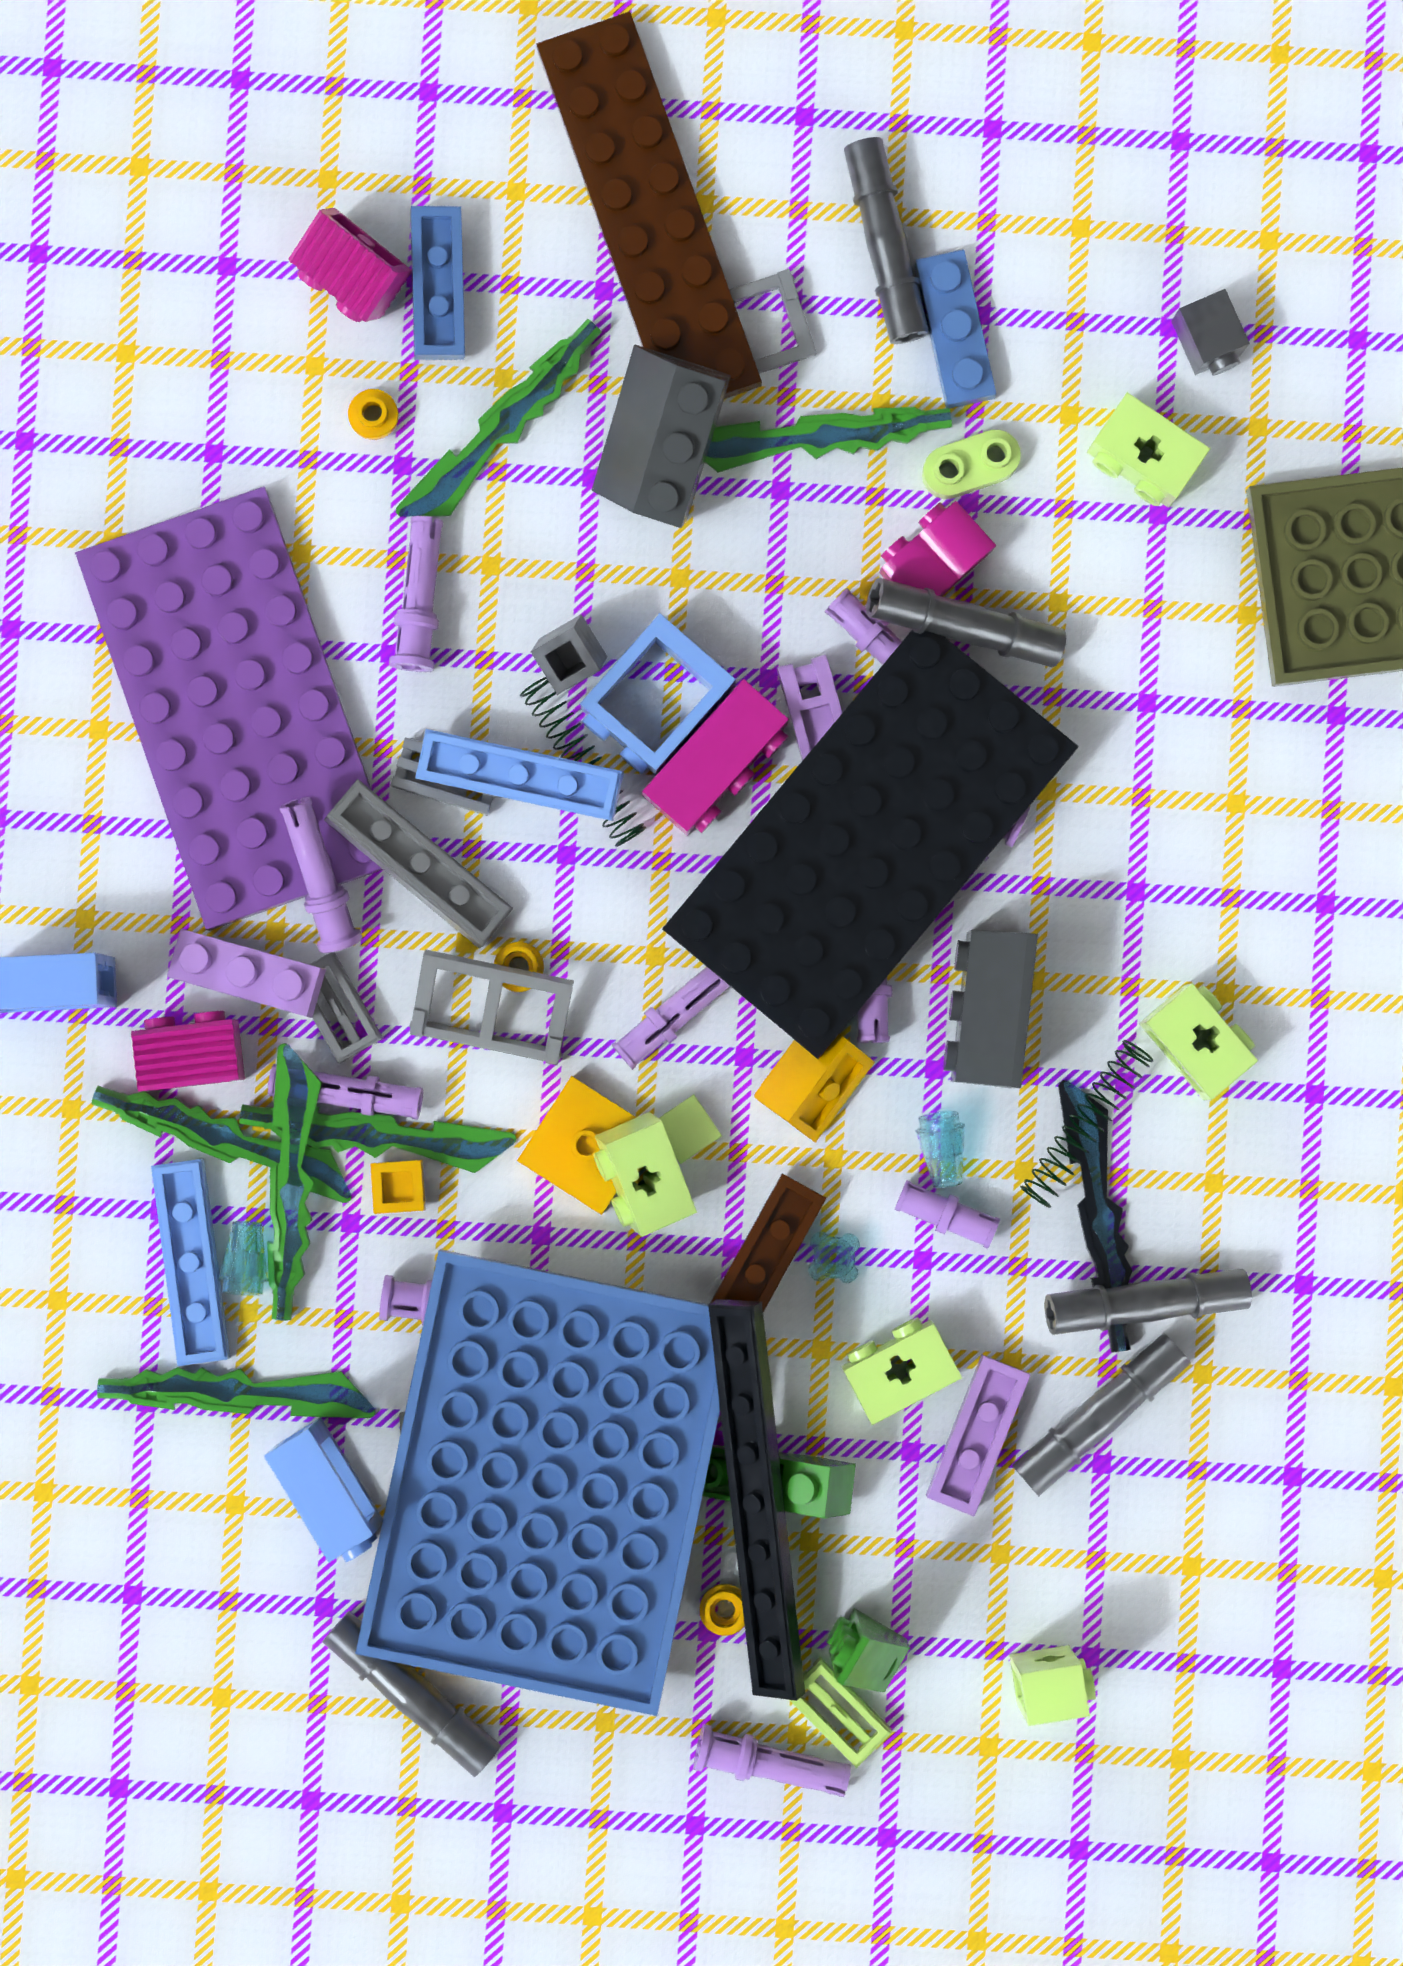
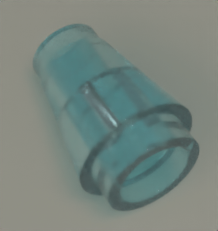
M940 1111L920 1116V1128L916 1129L915 1132L930 1177L932 1178L933 1187L947 1188L962 1184L965 1124L960 1122L959 1113L956 1111Z
M248 1221L232 1222V1231L229 1235L218 1278L219 1281H223L222 1293L240 1296L263 1295L264 1284L269 1283L262 1223Z

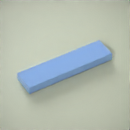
M426 729L415 778L614 821L624 772Z
M204 1159L151 1166L177 1365L184 1366L227 1360L230 1358Z

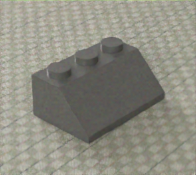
M634 345L591 491L632 513L682 528L690 513L731 375Z
M971 930L967 932L966 941L958 940L954 970L963 971L961 991L952 990L949 1007V1020L957 1021L955 1041L947 1040L943 1064L945 1071H952L951 1082L1002 1088L1022 1087L1038 934Z

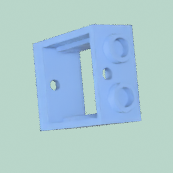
M659 613L580 703L581 710L586 714L582 723L601 740L605 741L610 735L621 744L624 749L619 755L640 774L648 768L657 775L735 687L736 679ZM654 643L709 689V692L655 753L601 706V703Z
M99 953L0 957V1013L117 1007L115 957Z
M321 1417L281 1441L264 1455L328 1563L341 1555L345 1562H349L372 1547L371 1543L378 1538L375 1532L382 1524L383 1518Z

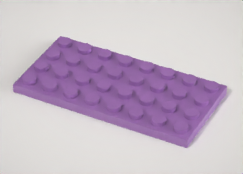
M261 487L75 552L206 930L210 931L309 895L283 814L279 809L286 802L298 799L300 804V799L303 797H310L312 799V807L337 885L383 870L324 821L325 817L357 779L370 790L372 789L266 488Z

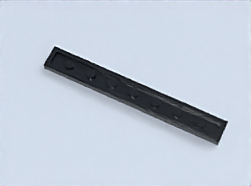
M717 1299L708 1304L752 1694L755 1696L797 1701L805 1694L763 1307L761 1301Z

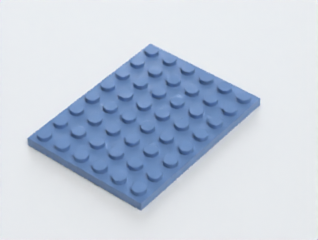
M440 1249L434 1269L355 1654L657 1716L720 1412L708 1304Z

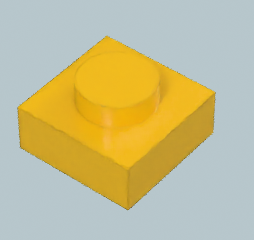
M423 1160L370 1164L374 1214L426 1210Z

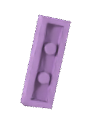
M180 929L167 977L312 1018L326 969Z
M981 1354L927 1490V1498L975 1516L1030 1378L1029 1373Z

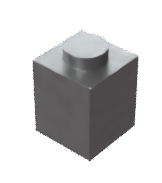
M1226 289L1179 308L1171 321L1195 375L1210 369L1214 376L1237 366L1240 363L1238 357L1241 356L1250 344Z
M582 614L539 638L531 650V654L557 695L600 671L607 659L606 653Z

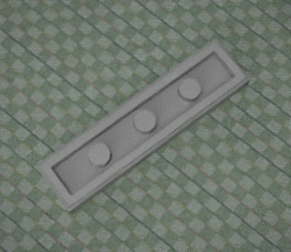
M358 779L324 819L326 823L479 949L485 945L513 910V907Z

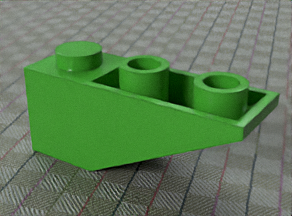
M713 1445L702 1496L730 1501L724 1446ZM779 1452L785 1512L823 1519L849 1515L851 1513L855 1463Z
M855 1608L848 1619L843 1616L839 1617L826 1643L831 1645L829 1654L836 1682L843 1686L878 1692L886 1691L910 1649L905 1637Z

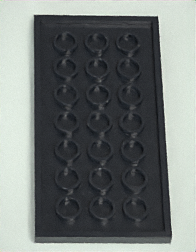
M911 630L662 930L814 1057L819 1059L1079 746L946 637L926 630L921 634Z

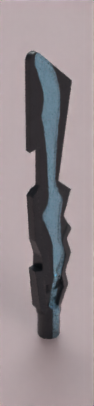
M1063 1080L1058 1084L1063 1123L1066 1126L1079 1130L1072 1123L1069 1116L1073 1114L1085 1118L1078 1110L1077 1105L1085 1104L1090 1107L1092 1106L1085 1098L1086 1093L1071 1082ZM1087 1095L1088 1099L1108 1116V1109ZM1079 1106L1093 1122L1105 1131L1102 1132L1091 1124L1072 1117L1080 1128L1097 1141L1095 1143L1074 1130L1064 1128L1075 1141L1089 1151V1153H1086L1066 1142L1068 1152L1082 1162L1080 1168L1085 1197L1077 1204L1086 1249L1095 1265L1096 1278H1090L1092 1287L1103 1285L1105 1289L1128 1285L1133 1271L1125 1257L1129 1246L1118 1232L1123 1208L1107 1197L1108 1119L1086 1107ZM1065 1134L1066 1139L1072 1141V1140ZM1069 1158L1070 1164L1077 1163ZM1128 1324L1110 1326L1108 1335L1111 1352L1131 1350Z

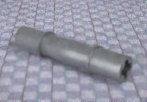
M871 137L861 139L847 145L844 148V154L855 195L853 202L855 205L860 206L866 244L879 285L875 289V293L880 299L890 343L903 344L927 336L929 330L918 289L920 285L919 278L913 277L906 235L894 196L898 193L897 187L893 185L882 138Z
M879 577L874 581L867 598L866 613L870 618L907 627L915 633L921 634L926 630L961 643L998 650V654L1003 657L1012 656L1054 667L1059 663L1066 645V632L1063 628L1023 618L1015 612L1005 615L973 603L937 596L934 590L929 588L920 589Z
M1244 1269L1198 1275L1196 1273H1187L1185 1279L1145 1281L1105 1289L1103 1285H1095L1091 1289L1047 1294L1045 1296L1044 1309L1047 1326L1052 1335L1094 1329L1106 1331L1110 1329L1111 1325L1153 1322L1189 1314L1193 1318H1201L1202 1315L1249 1309L1252 1302V1291L1249 1277Z
M1163 1333L1129 1364L1122 1365L1120 1368L1123 1372L1087 1399L1056 1431L1051 1427L1048 1430L1049 1433L1012 1465L1013 1468L1039 1497L1075 1464H1081L1080 1457L1119 1427L1146 1399L1152 1402L1155 1399L1153 1396L1187 1368L1191 1362L1179 1347Z
M348 1611L322 1642L359 1674L358 1678L361 1681L367 1678L400 1712L433 1737L431 1740L433 1745L437 1744L473 1777H476L492 1760L501 1745L464 1713L465 1709L461 1706L456 1709L425 1677L411 1666L355 1654L362 1621Z

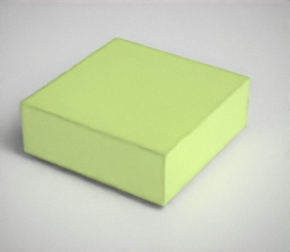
M694 1094L659 1117L662 1120L676 1159L680 1164L722 1136Z

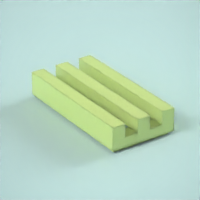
M819 1657L813 1663V1666L803 1673L805 1690L808 1688L863 1746L856 1751L803 1696L797 1701H790L857 1768L892 1733V1729L851 1687L843 1686L836 1682L834 1670ZM820 1675L877 1731L872 1737L815 1681Z

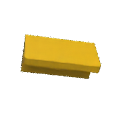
M840 1034L819 1059L794 1040L755 1092L754 1098L816 1143L875 1062Z

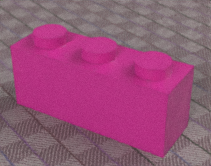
M743 679L642 791L643 797L685 835L688 836L694 828L703 833L721 813V810L716 806L719 800L728 790L736 796L755 775L749 768L762 753L769 759L787 740L789 736L783 732V729L787 726L789 719Z

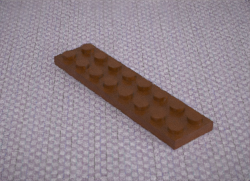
M629 11L536 43L542 66L641 346L731 375L724 399L761 387L762 380L631 12Z

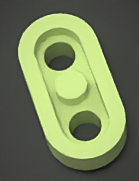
M989 430L939 447L929 454L922 470L923 483L926 489L935 497L953 499L1003 482L1013 475L1020 462V447L1012 435L1002 430ZM990 447H999L1004 452V460L1000 462L991 461L987 456V450ZM944 463H951L957 468L958 474L953 478H945L941 475L939 467Z

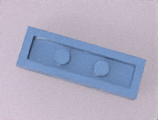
M411 206L414 360H464L465 331L461 206Z
M959 250L915 260V272L920 282L919 290L946 408H955L995 399L997 395L965 251Z

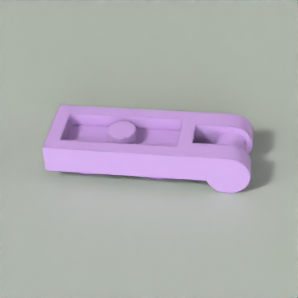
M826 655L811 658V664L793 668L792 664L777 667L781 688L802 761L842 714ZM817 683L820 696L802 700L799 687Z

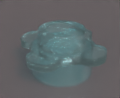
M822 1231L815 1233L810 1239V1246L814 1249L813 1263L808 1268L812 1279L819 1282L826 1278H839L843 1283L854 1281L858 1276V1269L854 1265L855 1252L860 1247L858 1238L851 1233H846L842 1237L828 1236ZM833 1252L839 1255V1259L836 1262H831L829 1259V1255Z

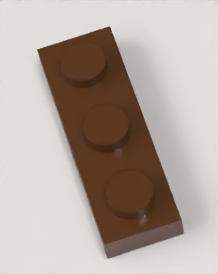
M782 1173L710 1303L717 1299L761 1301L764 1312L823 1206L826 1197Z

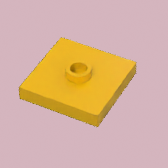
M571 1076L517 1161L602 1215L616 1194L612 1179L605 1181L596 1165L593 1154L600 1151L595 1135L636 1117Z

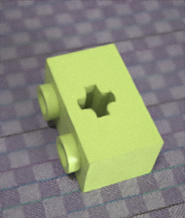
M1127 392L1091 444L1087 453L1094 457L1093 464L1106 475L1113 478H1118L1121 475L1136 486L1134 488L1135 493L1144 501L1154 506H1159L1162 503L1169 508L1211 448ZM1147 446L1153 450L1150 459L1143 463L1137 457L1140 451Z
M1191 983L1182 986L1143 1019L1139 1025L1203 1100H1213L1257 1063L1258 1060L1250 1052L1255 1045L1244 1030L1237 1024L1230 1028L1217 1013L1222 1009L1217 998L1205 986L1202 985L1197 989ZM1194 1028L1197 1030L1209 1029L1211 1035L1206 1041L1211 1047L1210 1049L1206 1047L1194 1048L1192 1043L1197 1039L1193 1031Z
M648 1112L595 1135L600 1151L594 1153L593 1156L602 1178L605 1181L612 1179L618 1197L611 1199L623 1227L630 1225L634 1231L643 1237L697 1213L662 1120ZM644 1167L648 1170L643 1174L645 1183L638 1185L634 1182L639 1178L637 1169Z
M918 1317L911 1319L891 1331L895 1337L894 1339L879 1347H876L874 1341H870L847 1354L850 1362L841 1367L871 1425L962 1379L935 1324L931 1320L922 1324ZM896 1355L903 1361L911 1359L913 1362L906 1367L908 1376L901 1380L895 1374L888 1376L885 1374V1372L892 1368L890 1359Z
M1069 1645L1009 1654L1017 1706L1028 1726L1090 1716L1088 1700L1096 1699L1091 1668H1086L1084 1658L1078 1659Z

